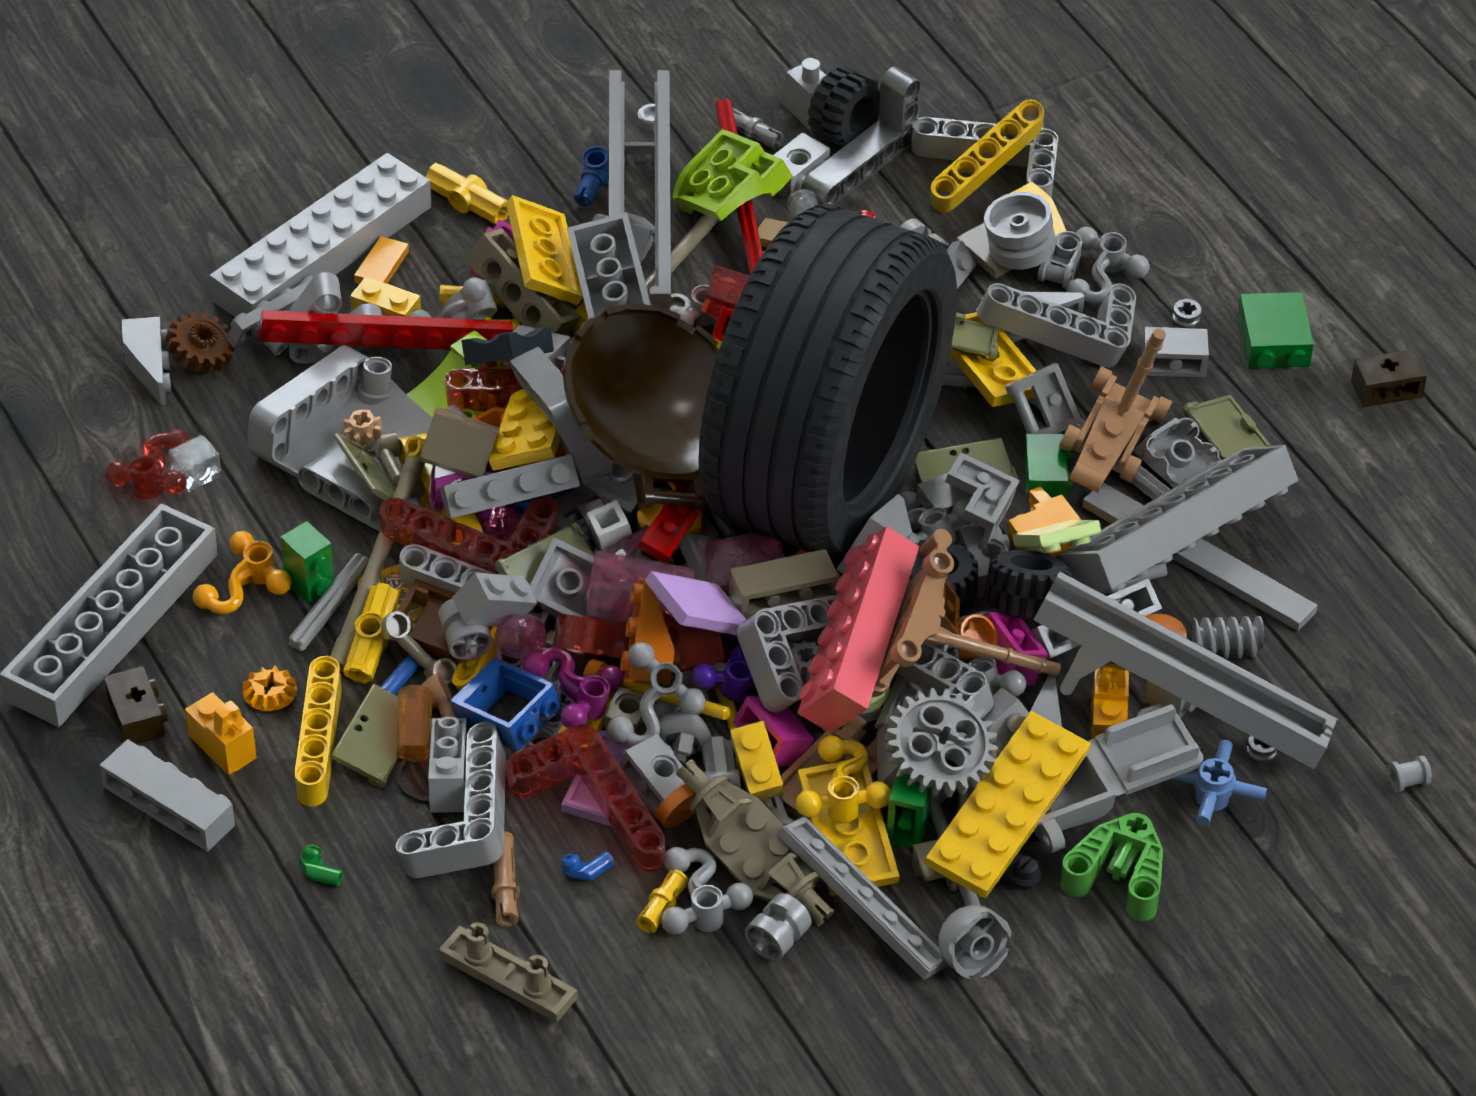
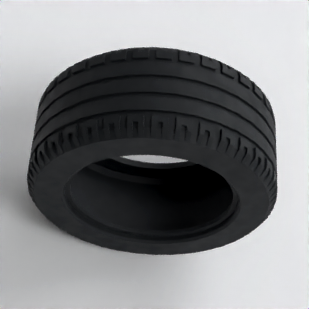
M831 204L815 205L792 218L778 232L757 262L733 310L718 351L707 390L699 438L698 463L702 491L714 515L726 523L739 526L742 529L781 543H787L790 546L807 552L826 549L829 557L836 558L849 551L869 518L900 493L930 425L945 377L955 328L957 310L956 272L950 256L941 242L935 238Z

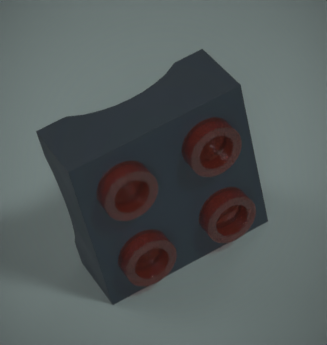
M551 327L537 328L523 336L517 332L496 334L491 340L480 338L461 340L465 365L478 364L479 370L498 367L497 361H499L500 366H510V360L536 347H539L544 353L554 352Z

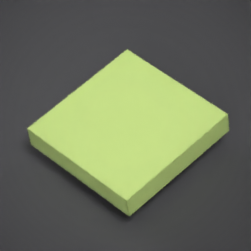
M1069 520L1013 534L1014 545L1017 547H1027L1028 551L1047 553L1060 550L1061 545L1071 543L1074 546L1091 542L1090 536L1099 534L1101 528L1099 520Z

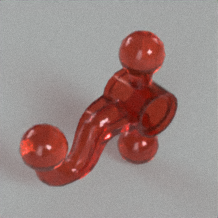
M173 429L168 433H158L148 437L141 446L144 457L133 460L129 466L123 461L110 463L106 469L107 480L115 486H123L127 482H132L135 495L140 499H153L159 496L163 490L170 495H179L187 486V478L178 470H170L163 474L166 459L165 455L157 447L164 445L175 454L183 453L190 445L188 433L182 429Z

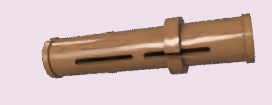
M504 831L503 854L499 860L493 863L495 882L492 887V898L496 901V923L502 927H511V916L514 924H517L519 921L517 900L520 897V889L518 885L516 886L514 836Z

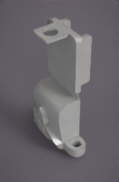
M1172 704L1110 726L1105 730V733L1088 740L1091 743L1090 751L1034 829L1035 835L1040 839L1048 853L1065 848L1063 830L1083 825L1105 816L1113 808L1115 797L1134 793L1200 768L1203 762V754Z

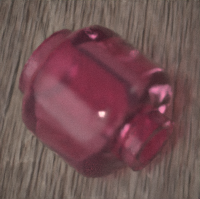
M511 614L501 620L496 629L495 639L500 651L505 656L525 658L533 652L542 651L546 641V630L542 621L531 614Z

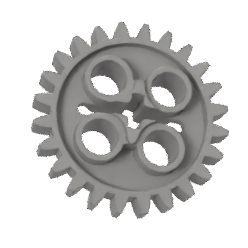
M931 688L927 698L921 691H917L914 700L907 696L902 706H896L893 712L894 716H891L887 723L889 728H887L884 739L889 742L885 747V752L894 753L889 760V764H900L896 775L908 774L910 776L907 782L908 786L916 781L919 782L920 793H923L927 787H932L933 795L937 797L940 790L944 789L949 798L952 797L955 788H957L964 795L968 785L975 789L980 779H986L990 772L988 769H992L996 761L993 757L998 751V746L993 743L997 738V733L988 732L993 721H982L985 710L981 709L975 712L972 709L975 703L973 699L966 704L962 703V693L960 692L953 699L950 698L948 689L944 690L942 696H938L935 689ZM924 718L934 720L937 725L927 723ZM957 732H963L967 734L969 738H962L957 734ZM913 747H920L925 753H918ZM945 760L955 762L958 767H951Z

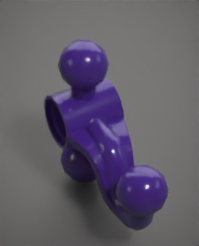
M723 633L728 638L738 639L737 635ZM740 644L731 652L724 671H716L710 664L701 663L693 668L690 675L692 684L701 690L710 689L714 684H720L721 694L726 699L735 702L746 699L751 687H756Z

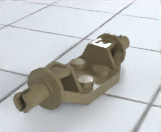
M693 760L687 761L685 763L687 768L685 769L682 766L676 775L696 794V797L690 804V809L697 814L707 849L739 883L747 884L751 888L754 898L770 902L777 894L783 893L772 885L776 881L788 891V895L796 898L804 905L817 926L825 923L824 917L828 920L834 913V910L813 890L820 879L819 875L813 872L778 836L784 825L758 797L729 783V779L725 775L711 781ZM706 807H708L712 814L715 816L716 820L714 822L708 814L707 810L705 809Z

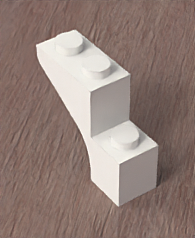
M599 498L585 505L580 504L576 506L581 519L585 520L586 526L590 529L595 547L601 549L605 559L636 547L629 522L617 500L608 503Z

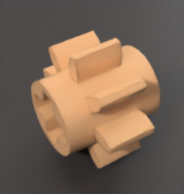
M371 410L353 411L350 419H344L343 421L344 436L361 446L367 444L373 447L376 439L379 440L381 437V417H374Z

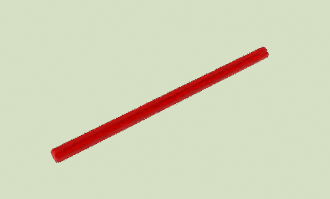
M727 98L717 100L715 106L720 131L724 129L738 135L731 101ZM749 200L737 207L736 210L751 275L763 252L752 200Z

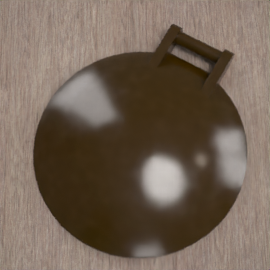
M625 304L608 308L603 313L590 318L581 326L572 338L566 351L563 364V384L571 413L583 433L601 453L622 468L633 473L637 502L640 507H652L653 504L690 506L691 509L702 510L705 507L706 498L699 478V438L707 390L719 351L716 347L718 342L699 325L695 328L681 320L680 314L665 308L646 304ZM653 481L685 483L687 492L654 491Z

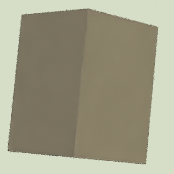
M437 407L419 461L470 478L481 477L484 475L499 427Z

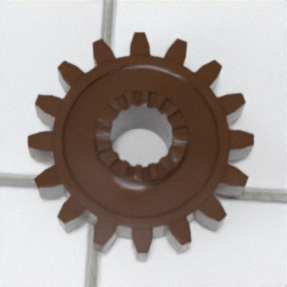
M190 311L188 318L180 314L177 321L173 320L165 338V341L168 342L166 349L171 352L174 361L191 372L211 374L214 370L222 371L224 364L228 365L235 350L226 340L229 333H226L228 325L217 324L218 317H214L212 320L207 319L206 312H203L201 317H197L194 311Z

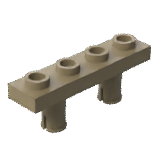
M473 923L470 925V929L459 926L440 947L439 958L556 1023L577 1000V989L548 974V961L544 956L533 955L529 958V962H525L489 942V930L483 923Z

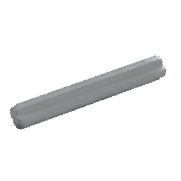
M357 553L350 559L335 578L333 584L324 592L289 637V645L292 648H296L298 651L306 649L357 584V581L363 576L369 560L368 557Z

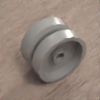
M1031 192L1010 193L994 200L986 209L984 221L988 235L989 250L992 259L999 265L1009 269L1023 270L1038 266L1047 261L1054 253L1056 237L1053 228L1052 212L1049 203L1042 196Z

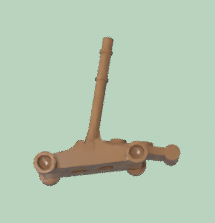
M1160 328L1155 329L1147 340V346L1142 356L1138 359L1137 367L1126 388L1115 383L1117 377L1112 375L1113 371L1103 366L1099 369L1090 389L1100 393V396L1082 430L1070 424L1059 444L1060 448L1068 452L1074 450L1080 453L1078 461L1069 477L1070 480L1096 493L1099 492L1111 470L1120 473L1119 478L1129 483L1132 482L1142 462L1141 459L1131 455L1149 419L1161 424L1173 402L1163 396L1160 398L1154 396L1151 401L1138 394L1148 372L1153 367L1158 351L1163 347V341L1166 337L1164 330Z
M938 529L920 546L919 552L923 558L922 569L908 581L872 697H878L888 689L890 681L899 666L910 667L920 658L922 653L921 645L924 642L948 645L997 659L1005 664L1011 663L1032 669L1039 674L1046 673L1058 676L1061 665L1046 660L1044 657L1038 658L1014 651L1010 647L1004 648L958 635L940 626L941 620L946 613L944 609L945 598L943 597L944 583L947 575L954 568V560L951 554L947 552V548L952 543L951 534L945 529Z

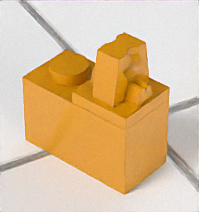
M1041 486L1029 490L1028 505L1030 506V512L1017 515L1008 520L1007 536L1010 548L1012 550H1027V547H1017L1014 545L1013 534L1069 520L1081 519L1062 494L1051 498ZM1071 543L1061 545L1060 550L1045 554L1056 557L1071 548L1072 545Z
M1112 661L1094 671L1091 694L1090 740L1094 739L1097 735L1105 733L1108 727L1128 720L1129 670H1125V668Z
M212 692L185 709L188 736L228 775L233 774L257 759L253 727L242 717L240 709L232 701L224 704Z

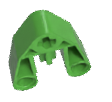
M1130 813L1098 825L1063 858L1060 879L1061 889L1065 894L1072 897H1082L1088 894L1112 853L1114 856L1107 868V872L1113 874L1112 878L1119 881L1120 877L1125 879L1133 862H1137L1128 886L1127 914L1137 921L1152 919L1157 912L1160 894L1163 847L1151 820L1144 814Z

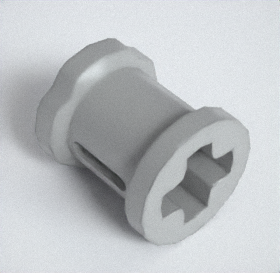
M1423 755L1417 756L1415 761L1402 764L1394 761L1388 764V778L1395 792H1402L1404 787L1416 784L1429 786L1431 784V768Z

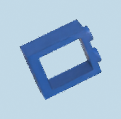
M495 657L450 700L456 718H466V728L470 729L481 722L495 725L503 745L519 751L562 708L553 683ZM506 691L530 701L509 723L486 713Z

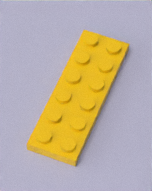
M1031 711L1000 753L992 769H989L990 772L986 779L980 781L977 788H975L926 856L924 865L986 899L1090 751L1091 743Z

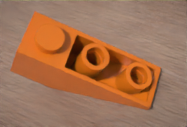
M639 577V582L633 584L631 591V603L635 604L633 617H628L626 624V637H630L628 651L635 643L645 642L654 649L655 659L659 663L673 664L675 650L656 595L646 584V577ZM623 651L620 669L625 671L624 678L651 682V673L646 669L633 667L628 660V651ZM665 669L661 671L657 678L658 683L670 685L672 670Z

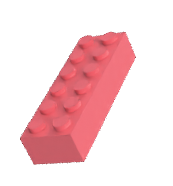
M888 526L876 534H870L863 544L857 548L852 547L844 559V564L846 565L844 574L839 578L835 586L837 591L835 601L830 605L826 617L829 618L826 628L821 632L817 641L820 645L817 655L812 659L808 671L811 672L808 682L804 685L799 695V699L802 701L798 714L829 733L834 732L868 709L920 547Z

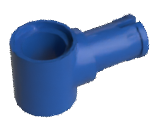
M601 146L590 147L583 154L584 169L581 174L582 181L574 195V201L579 205L583 206L585 202V206H591L598 188L609 183V153Z

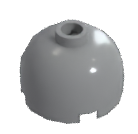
M968 905L958 908L943 923L939 933V949L945 962L961 976L971 979L969 976L978 973V976L981 978L997 969L1006 958L1009 949L1005 945L1007 936L1011 938V929L1008 922L985 906Z

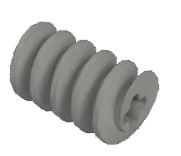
M1243 616L1240 624H1238L1235 617H1229L1225 625L1222 617H1216L1212 626L1210 619L1207 617L1202 618L1200 625H1198L1196 618H1193L1192 642L1214 654H1217L1218 650H1222L1225 659L1229 658L1231 649H1235L1238 659H1242L1244 649H1248L1251 658H1255L1257 650L1263 649V621L1261 616H1256L1252 624L1249 617Z

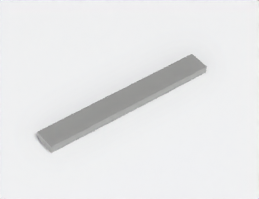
M1103 483L1098 493L1092 491L1083 499L1082 507L1112 524L1144 505ZM1202 538L1195 541V547L1172 554L1173 560L1297 631L1316 614L1317 604Z

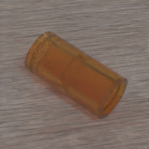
M409 685L398 691L396 754L399 758L406 761L417 762L430 757L432 692L427 687Z

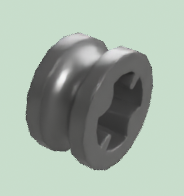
M1191 299L1177 301L1174 305L1172 317L1174 324L1179 328L1197 327L1200 323V304Z
M1251 735L1248 738L1247 755L1251 760L1266 764L1276 758L1277 749Z

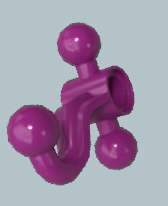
M550 647L540 652H531L523 660L524 671L540 678L546 675L549 669V661H557L561 664L559 681L566 695L576 703L567 705L561 712L562 725L569 730H579L584 727L587 720H598L603 717L609 692L616 691L624 683L623 672L613 665L605 666L598 675H589L583 678L573 674L574 660L567 651L561 648Z

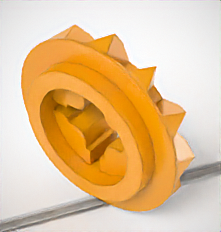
M276 665L271 670H265L261 666L258 673L249 672L248 680L243 681V697L248 705L260 711L282 709L294 700L297 693L296 679L291 677L288 669L279 671ZM273 682L275 686L266 695L264 687Z

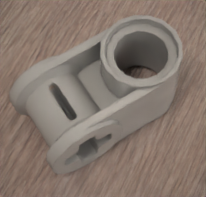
M1064 231L1056 236L1054 253L1047 261L1041 263L1038 271V281L1044 282L1048 280L1061 284L1062 288L1066 289L1068 283L1073 280L1081 261L1082 239L1077 233Z

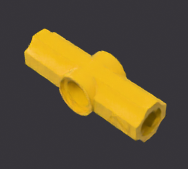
M434 163L429 168L425 177L430 180V188L447 197L451 206L456 211L467 213L470 210L494 224L498 223L499 219L504 222L507 220L508 210L506 203L508 200L487 190V186L481 178L473 174L465 178L437 163Z
M378 582L377 585H371L363 613L355 621L356 634L343 670L344 675L354 682L366 684V682L373 681L381 653L389 644V641L382 635L381 624L387 614L395 612L400 598L399 590L394 589L390 584ZM377 631L375 634L367 635L369 632Z

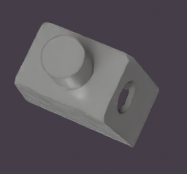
M815 58L803 60L802 65L786 73L781 104L811 133V126L808 124L810 100L814 95L817 85L820 84L821 79L825 76L820 70V62Z

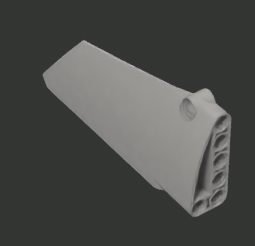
M343 345L254 406L249 416L247 448L250 453L298 478L300 485L308 493L380 532L390 503L371 493L333 435L339 433L344 436L343 421L344 419H350L353 411L371 410L374 417L380 416L382 433L395 431L398 438L427 433L432 417L411 400L391 379L392 364L389 360L383 357L369 358ZM376 439V443L372 447L376 452L375 457L388 474L382 461L379 460L378 449L380 439ZM395 456L394 458L396 459L399 467L402 470V466L399 462L398 456ZM419 497L409 500L413 510L409 514L403 515L394 539L405 546L401 526L406 525L408 528H411L414 522L420 520L423 523L426 521V517H429ZM503 505L493 508L489 520L479 519V512H474L482 528L483 543L481 546L448 552L443 542L440 544L431 543L429 548L431 550L499 574L495 567V562L521 551V537L527 536L525 530L527 527H533V512L521 518L516 514L514 507L508 508Z

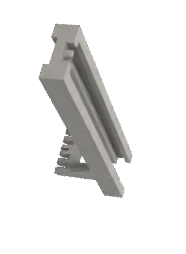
M609 70V217L624 213V162H628V154H633L634 162H638V157H641V162H646L647 154H652V162H655V286L650 287L649 298L651 305L671 308L669 70H657V82H654L655 142H625L624 82H621V70Z
M1058 573L1034 620L1081 645L1060 686L1062 694H1072L1079 679L1112 661L1315 769L1328 746L1337 718L1066 574Z

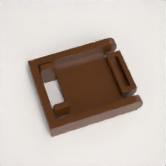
M415 579L397 610L408 615L414 603L424 606L414 627L413 619L409 618L411 628L408 634L427 653L439 658H449L456 664L461 663L462 660L456 659L450 654L445 633L438 616L440 607L446 601L452 599L456 593Z

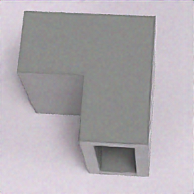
M946 473L917 484L916 499L923 508L942 507L948 515L952 513L953 506L957 501L962 499L971 500L972 495L946 483L945 480L948 474ZM958 523L953 529L956 531L971 525V523L968 525Z

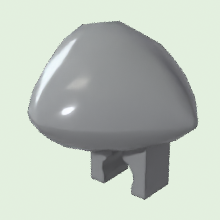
M677 710L658 719L660 724L659 737L672 748L675 757L681 764L685 763L686 756L702 752V745L712 737L709 728L698 714H687L682 712V710Z

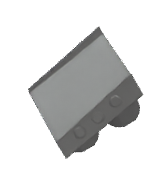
M1175 418L1149 434L1133 450L1139 458L1173 488L1222 461L1219 457V451L1213 444L1202 442L1198 438L1199 426L1190 418H1181L1179 420Z

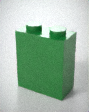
M1302 292L1240 294L1237 317L1248 369L1310 367L1314 344Z

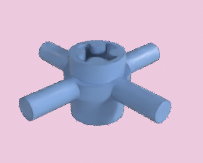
M1228 740L1220 741L1215 758L1204 761L1197 771L1192 770L1171 778L1194 784L1196 791L1195 799L1200 805L1196 821L1200 825H1208L1213 811L1225 808L1232 794L1263 802L1265 800L1267 788L1236 781L1234 770L1228 763L1233 748L1232 742Z

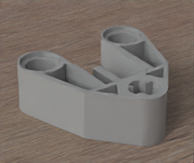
M328 272L315 275L292 305L290 311L337 313L342 306L338 277ZM368 303L357 307L349 314L382 315V311L379 306ZM288 344L290 358L294 362L302 364L319 362L343 346ZM348 346L357 352L369 348L368 346Z

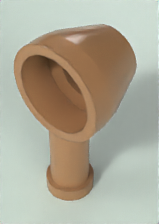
M438 672L427 678L416 690L422 706L426 709L438 708L441 718H456L450 702L453 697L443 676Z

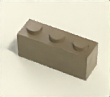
M826 549L732 568L730 569L729 594L734 605L748 619L761 609L836 595L835 586L839 580V575Z

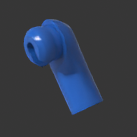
M604 851L589 862H580L579 856L574 854H568L561 860L562 872L566 877L586 881L596 879L615 865L613 857L607 851Z

